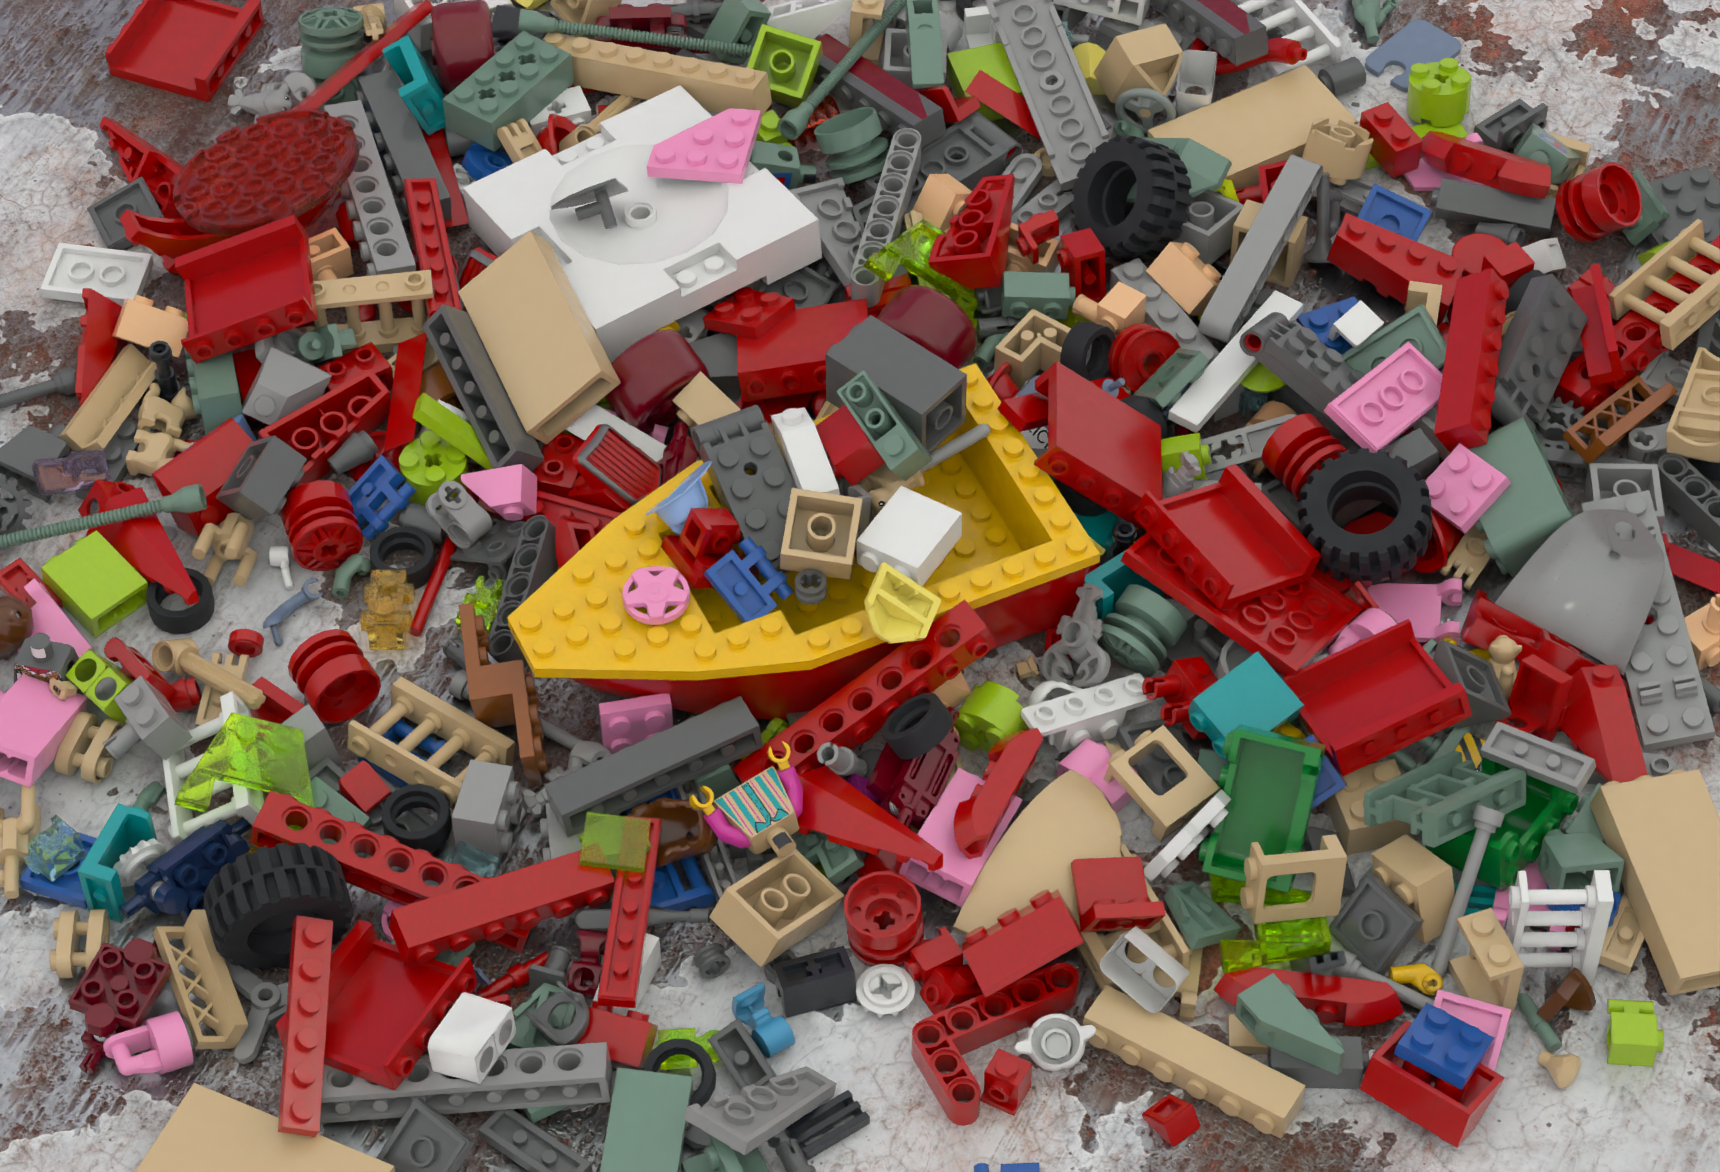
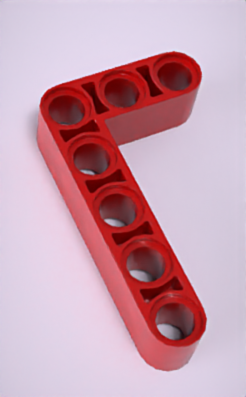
M1063 962L1052 964L1014 981L988 997H985L984 994L979 995L915 1024L912 1030L913 1060L952 1123L962 1126L970 1125L977 1120L980 1114L981 1089L961 1055L1027 1028L1045 1015L1062 1013L1072 1008L1077 1002L1079 981L1078 971L1073 965ZM994 1013H995V1014H1000V1015H999V1016H992V1015H990V1014H994ZM957 1028H966L967 1030H958ZM925 1042H933L934 1044L928 1045V1044H924V1043H925ZM946 1070V1071H950L951 1073H947V1074H946V1073H941L940 1071ZM963 1099L968 1100L969 1102L961 1103L958 1102V1100Z

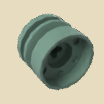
M322 7L307 11L299 16L298 27L301 30L299 39L305 44L301 48L302 71L313 78L327 79L365 47L361 42L365 34L362 28L364 24L363 15L360 11L347 7Z
M862 107L846 111L824 121L814 130L821 152L831 154L825 161L827 168L831 169V179L842 177L844 183L848 184L871 177L883 170L889 145L886 138L877 137L883 129L875 108Z
M1129 584L1114 604L1116 613H1109L1104 618V624L1102 625L1103 636L1098 639V644L1110 657L1124 667L1143 676H1153L1160 667L1159 663H1162L1168 656L1165 647L1172 648L1178 642L1188 627L1187 621L1170 602L1148 588Z

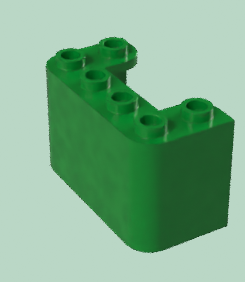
M1482 757L1481 773L1492 776L1500 771L1511 769ZM1526 775V805L1505 814L1501 828L1497 827L1495 833L1490 834L1476 878L1503 891L1507 890L1509 886H1515L1518 871H1523L1529 862H1535L1540 854L1545 835L1553 829H1559L1563 819L1567 815L1571 816L1579 803V796ZM1477 828L1433 848L1425 845V848L1451 866L1463 871Z
M1241 724L1235 730L1227 733L1223 754L1229 755L1228 763L1230 765H1223L1218 786L1224 787V792L1231 798V801L1224 807L1229 813L1215 827L1212 835H1207L1206 840L1203 839L1198 860L1204 862L1203 872L1246 882L1244 861L1246 858H1249L1252 842L1259 843L1264 855L1302 852L1325 754V744ZM1296 874L1272 876L1267 880L1266 887L1289 892L1294 884Z

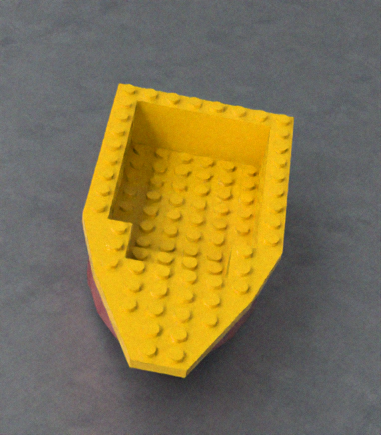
M975 363L959 369L967 374L966 421L934 450L983 423L989 425L990 434L921 473L925 485L915 487L912 491L962 513V537L922 586L942 599L933 622L965 599L988 627L997 643L992 648L994 649L1056 626L1063 615L1073 617L1076 606L1080 601L1079 596L1076 594L1077 588L1084 585L1087 567L1100 563V552L1049 474L1034 465V461L1038 459L1022 433L1018 432L999 412L997 408L1001 401ZM830 415L813 420L815 426ZM702 460L694 462L613 519L507 617L508 626L535 677L568 678L597 691L626 698L670 694L672 708L702 714L723 702L741 696L755 719H774L775 717L787 719L788 713L811 711L905 642L890 644L879 639L873 633L864 601L876 572H870L861 565H858L855 555L850 580L826 576L827 595L818 604L807 605L796 598L795 577L799 572L789 571L784 573L787 577L785 581L794 592L782 600L777 592L773 590L769 595L777 606L766 615L745 623L741 622L715 588L693 589L689 583L690 602L685 612L677 619L665 624L650 625L632 618L624 607L622 597L623 587L631 574L639 568L644 569L652 566H670L677 569L661 548V544L665 535L681 534L674 533L655 512L650 515L645 513L666 499L691 473L704 464ZM745 470L746 474L755 475L753 471ZM706 471L700 479L708 497V508H723ZM739 542L736 544H732L735 550L744 559L745 555L742 549L739 547ZM767 580L761 581L759 583L763 585ZM677 582L675 587L682 589L680 584ZM636 585L632 587L631 591L637 588ZM668 606L665 614L671 612L677 606ZM635 608L637 611L648 615L646 608Z

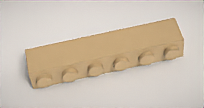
M1105 985L1084 1016L1083 1026L1093 1025L1096 1028L1095 1034L1088 1039L1091 1045L1100 1049L1104 1048L1120 1056L1123 1061L1130 1065H1138L1163 1082H1171L1185 1089L1192 1097L1204 1099L1218 1106L1227 1115L1237 1116L1253 1124L1262 1133L1272 1134L1281 1139L1303 1105L1306 1085L1160 1011L1155 1013L1147 1011L1132 997L1108 985Z

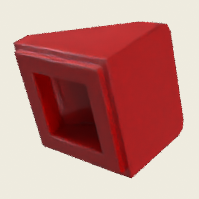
M364 760L340 778L338 782L341 796L366 815L392 794L389 787Z
M1168 1094L1142 1114L1143 1119L1171 1146H1176L1200 1127L1194 1106L1172 1094Z

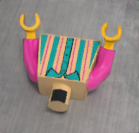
M782 741V745L786 753L782 759L774 757L771 746L767 752L769 759L778 764L779 769L777 772L771 766L714 800L712 790L709 787L702 786L700 789L706 796L705 804L699 803L693 794L690 795V805L694 809L704 811V819L720 841L741 849L748 848L753 854H760L772 847L780 858L788 856L795 850L796 843L790 835L796 833L799 829L797 818L803 810V788L794 765H789L788 758L791 751L789 745Z

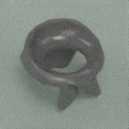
M558 981L556 984L564 992H557L549 997L533 1015L529 1011L525 1015L530 1019V1025L538 1029L551 1046L574 1045L586 1032L589 1024V1008L583 994L573 993L572 990ZM564 1003L573 1004L576 1008V1017L573 1023L562 1030L552 1028L550 1017L554 1009Z

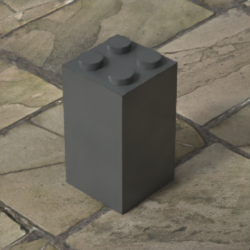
M872 315L861 324H856L849 334L838 344H833L825 355L826 400L838 408L844 406V402L836 391L861 371H866L912 429L929 454L966 421L967 374Z

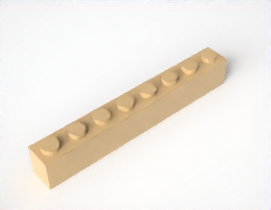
M559 32L547 33L542 39L571 54L574 75L573 86L580 85L583 88L649 100L681 85L706 111L721 113L729 108L760 110L762 116L772 104L768 74L764 71L727 65L721 62H710L694 57H683L667 52H656L640 47H629L613 42H602L586 37H575Z

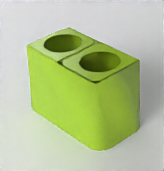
M89 648L65 676L113 720L123 722L125 725L127 724V717L114 698L134 680L126 676L121 671V668ZM104 678H113L117 684L114 695L108 700H99L95 695L96 686Z

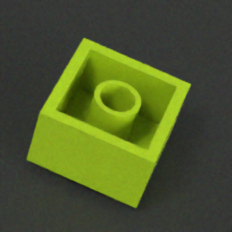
M762 24L747 68L767 72L772 101L797 108L808 98L823 55L821 41Z

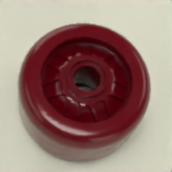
M483 0L440 3L431 9L434 37H430L433 66L437 65L439 84L446 96L495 55L489 6Z
M910 285L900 289L876 317L957 369L964 367L977 346L976 330L967 314L947 296L929 287Z
M661 330L640 339L611 363L621 383L604 398L621 420L645 434L653 432L655 424L666 427L679 418L676 413L680 409L672 400L700 371L709 380L710 374L706 365L680 333L674 330Z

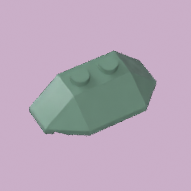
M1142 138L1168 146L1169 149L1174 150L1179 155L1180 161L1184 162L1188 170L1186 176L1191 180L1192 188L1189 189V195L1192 198L1208 189L1210 191L1219 189L1232 165L1229 159L1190 138ZM1137 181L1130 189L1126 203H1135Z

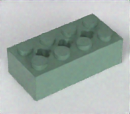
M522 31L442 99L446 128L495 152L502 146L497 136L498 128L506 127V125L512 122L515 123L522 118L528 123L574 83L571 54Z

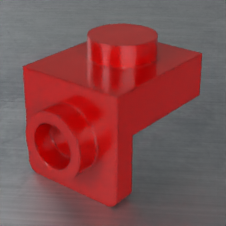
M1053 209L1045 213L1034 214L1027 221L1018 224L1019 238L1016 239L1017 248L1023 257L1028 256L1032 265L1039 262V249L1037 245L1059 236V218Z
M968 964L935 968L920 990L921 998L933 1015L951 1008L953 1004H960L983 994Z

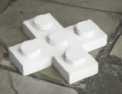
M1221 789L1143 869L1144 875L1151 882L1159 874L1166 878L1180 863L1176 857L1178 856L1183 861L1211 831L1206 825L1209 823L1215 828L1229 813L1224 807L1231 801V798Z

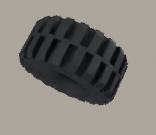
M1131 135L1113 137L1108 142H1103L1096 147L1095 153L1092 152L1084 160L1086 162L1084 168H1080L1076 175L1079 178L1077 184L1073 185L1072 189L1074 202H1071V212L1075 215L1072 221L1077 231L1091 228L1105 249V257L1124 262H1130L1139 258L1145 263L1146 261L1156 259L1160 252L1170 242L1177 240L1183 232L1180 229L1183 223H1187L1189 217L1187 209L1192 203V196L1189 195V189L1192 188L1191 180L1186 176L1188 170L1184 162L1180 161L1179 155L1174 150L1169 149L1168 146ZM1137 181L1136 200L1131 212L1125 218L1127 196Z
M1369 448L1359 449V453L1350 454L1349 450L1338 453V459L1333 461L1332 458H1328L1322 462V470L1314 469L1307 477L1308 484L1306 483L1302 486L1299 494L1300 502H1298L1300 533L1322 555L1316 567L1323 573H1327L1330 570L1333 579L1341 582L1344 581V578L1351 579V584L1358 580L1361 584L1362 581H1371L1372 585L1382 584V579L1386 577L1394 580L1401 576L1403 568L1407 571L1411 570L1417 564V557H1422L1428 548L1427 541L1431 539L1432 510L1428 486L1425 481L1421 480V474L1414 466L1408 468L1407 460L1397 455L1393 459L1389 456L1388 451L1378 449L1377 453H1370ZM1365 499L1381 501L1392 507L1398 514L1389 526L1371 534H1355L1345 531L1333 521L1335 515L1344 506L1354 501Z
M280 843L272 848L264 846L256 849L254 853L249 855L245 853L237 857L234 863L228 862L221 868L219 874L213 876L203 898L205 912L217 952L235 966L240 965L244 969L249 970L259 968L263 971L271 970L273 967H280L281 969L290 967L292 925L296 915L333 921L332 945H336L342 939L343 934H346L354 912L343 871L338 860L321 847L315 845L309 847L305 843H295V845Z

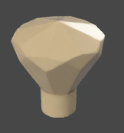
M1544 1050L1538 1057V1063L1548 1068L1559 1088L1569 1087L1579 1075L1581 1069V1059L1579 1056L1574 1054L1553 1055Z

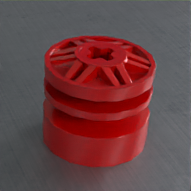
M1611 162L1591 169L1586 174H1580L1575 178L1564 181L1558 187L1556 194V210L1560 222L1570 236L1584 244L1592 243L1608 236L1612 232H1618L1634 225L1641 216L1642 197L1632 174L1622 165Z
M1309 413L1299 414L1279 426L1269 437L1263 448L1261 460L1269 472L1277 480L1282 481L1285 488L1300 502V491L1304 484H1308L1307 477L1314 469L1322 470V462L1328 458H1332L1334 461L1339 458L1338 453L1348 451V449L1342 446L1337 438L1331 436L1328 428L1316 416Z
M316 480L300 485L291 490L286 496L287 501L280 510L281 520L288 535L294 560L302 568L311 571L336 569L352 554L360 552L363 545L362 532L358 526L357 517L354 515L348 491L341 484L328 480Z
M326 630L311 636L298 646L288 664L291 679L297 684L298 690L305 695L307 704L311 706L320 721L325 723L346 722L360 715L371 706L378 697L381 688L380 677L370 662L364 657L363 651L357 646L353 636L344 630Z
M881 871L860 877L850 886L844 898V915L848 944L854 956L869 967L879 964L903 966L904 961L910 959V950L924 940L921 896L915 884L903 875L891 871Z

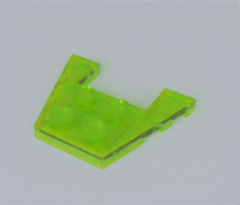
M922 219L903 232L898 239L887 243L879 252L871 254L863 266L886 282L890 280L898 265L901 264L911 274L917 275L933 285L938 292L945 293L954 299V302L967 314L976 329L977 320L974 319V311L977 308V299L974 297V289L964 287L929 266L928 261L934 241L940 234L945 235L946 233L926 220Z
M231 712L178 792L174 803L177 806L207 813L214 782L219 780L268 793L271 790L278 794H289L296 798L298 802L314 808L302 729ZM290 825V826H288V827H289L290 829H292V830H302V829H303L302 827H300V826H298V825Z
M1209 873L1210 896L1214 902L1241 903L1240 891L1242 887H1245L1246 882L1223 878V876ZM1293 887L1289 892L1266 888L1264 906L1303 903L1310 899L1311 891ZM1327 916L1257 924L1253 922L1256 940H1221L1219 949L1223 973L1329 952L1331 947Z

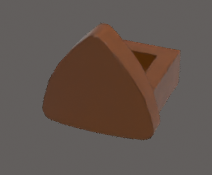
M1572 968L1551 991L1537 1011V1014L1548 1023L1563 1006L1576 1010L1591 1011L1596 1004L1591 985L1577 968Z

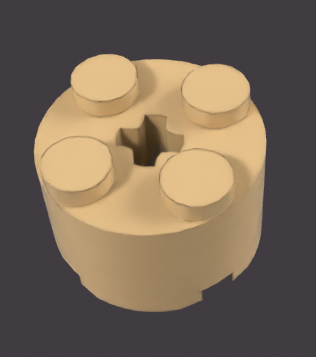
M1329 118L1315 119L1312 122L1302 158L1322 165L1323 172L1330 173L1329 181L1334 184L1345 185L1347 180L1361 178L1374 141L1373 138L1368 139L1370 133L1366 129L1348 121L1339 119L1338 125L1328 124Z

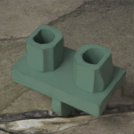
M336 323L304 333L297 341L299 355L303 359L314 361V364L324 363L343 356L342 352H345V350L356 348L353 329L338 330Z

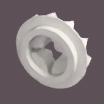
M155 838L149 839L147 842L141 840L137 846L129 847V851L126 854L120 855V861L114 865L113 869L118 871L122 887L135 885L134 882L148 872L146 867L166 853V849L161 842H158Z
M892 964L872 966L865 970L857 980V1002L863 1005L866 1013L869 1011L874 1012L879 1018L884 1014H892L896 1017L898 1012L903 1009L908 1010L910 1003L915 999L914 980L906 970ZM881 982L888 991H891V999L888 1000L883 994H880Z

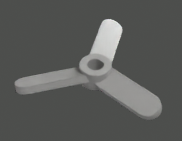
M225 960L234 987L252 1002L247 1018L249 1025L234 1052L235 1057L240 1063L247 1064L253 1061L259 1052L269 1026L267 1016L287 1005L288 982L279 985L262 982L248 969H244L240 965L235 966Z

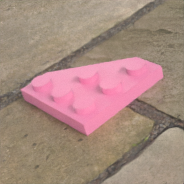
M729 108L654 145L647 164L648 177L742 184L761 124V111Z

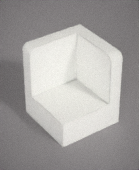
M987 6L964 9V34L968 49L1001 42Z
M1557 237L1543 239L1521 247L1535 262L1534 270H1539L1546 274L1567 268Z
M1360 300L1332 325L1328 338L1334 341L1341 335L1352 347L1358 348L1369 337L1381 330L1384 322Z

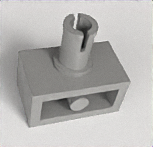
M140 675L114 698L127 717V724L107 741L103 742V745L115 759L119 760L136 743L142 740L166 761L192 738V735L165 696Z

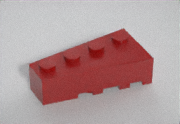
M1348 213L1343 218L1327 256L1328 261L1359 281L1367 280L1375 285L1377 288L1376 292L1387 298L1391 295L1405 304L1404 310L1406 309L1410 281L1442 285L1437 325L1442 323L1455 293L1456 281L1461 277L1466 265L1465 261Z
M369 369L258 431L259 439L275 435L307 458L302 466L304 470L303 476L295 486L289 487L290 491L302 484L321 479L331 469L327 459L342 446L353 432L358 434L364 430L366 433H370L389 416V390L375 373Z

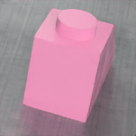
M523 464L461 474V481L504 519L517 521L521 520L523 516L536 514L537 476Z

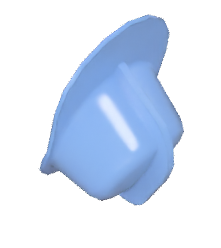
M709 460L698 467L666 499L652 507L645 514L650 515L655 512L674 533L681 534L691 508H708V497L700 478L711 466L712 461Z

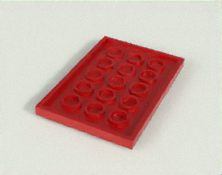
M1148 532L1125 550L1120 560L1135 573L1141 575L1160 588L1165 594L1170 595L1187 607L1192 613L1197 614L1221 633L1243 646L1251 654L1258 651L1271 667L1284 676H1294L1300 669L1308 666L1363 610L1357 603L1314 574H1312L1308 581L1219 610Z

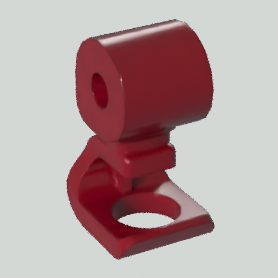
M578 929L577 935L581 949V960L579 962H572L567 988L573 992L583 994L586 999H594L601 978V955H604L607 933Z

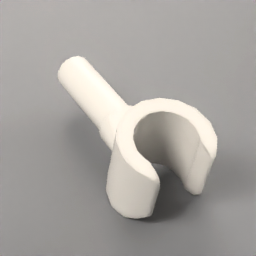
M271 546L269 551L270 565L281 566L285 589L288 591L294 589L290 573L291 559L288 548L286 546Z

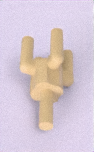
M240 513L228 514L219 527L213 523L205 524L192 551V556L195 559L203 560L212 543L214 552L203 573L211 587L214 585L224 562L237 559L241 562L233 577V582L238 586H244L257 560V552L248 546L254 533V525L251 520L244 518Z
M35 785L31 787L21 786V816L18 818L7 817L4 819V809L0 808V865L4 866V896L7 899H15L19 896V868L30 861V850L35 851L40 847L41 808L35 804Z

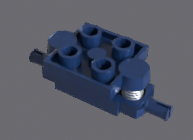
M242 817L232 825L220 819L209 828L202 826L146 867L148 872L134 882L136 895L119 906L121 913L129 919L140 909L146 907L155 914L160 911L170 915L181 913L186 922L192 910L205 909L203 898L213 876L219 874L221 868L228 862L232 864L236 861L237 857L245 853L247 855L251 854L247 842L241 835L251 829L252 825Z

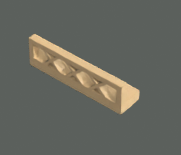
M132 343L125 346L62 431L59 438L65 440L69 447L82 459L103 450L155 379L156 363L152 362L150 358L147 359Z
M205 909L192 910L184 926H156L153 936L162 961L171 966L172 974L169 980L180 1011L190 1028L195 1049L236 1048L249 1024L226 962L219 955L214 945ZM168 939H182L185 951L181 952L170 945ZM180 964L194 972L196 977L194 981L180 973L178 968ZM190 993L205 1002V1010L190 1001ZM203 1022L214 1029L217 1036H203L199 1026L200 1023Z

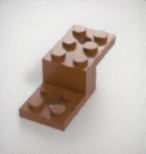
M473 603L459 605L468 691L475 718L491 728L516 724L520 759L529 787L543 785L542 772L548 771V765L541 740L544 739L542 721L538 713L540 701L533 672H526L523 659L492 664L491 661L489 662L488 651H491L488 631L485 630L483 615H476Z

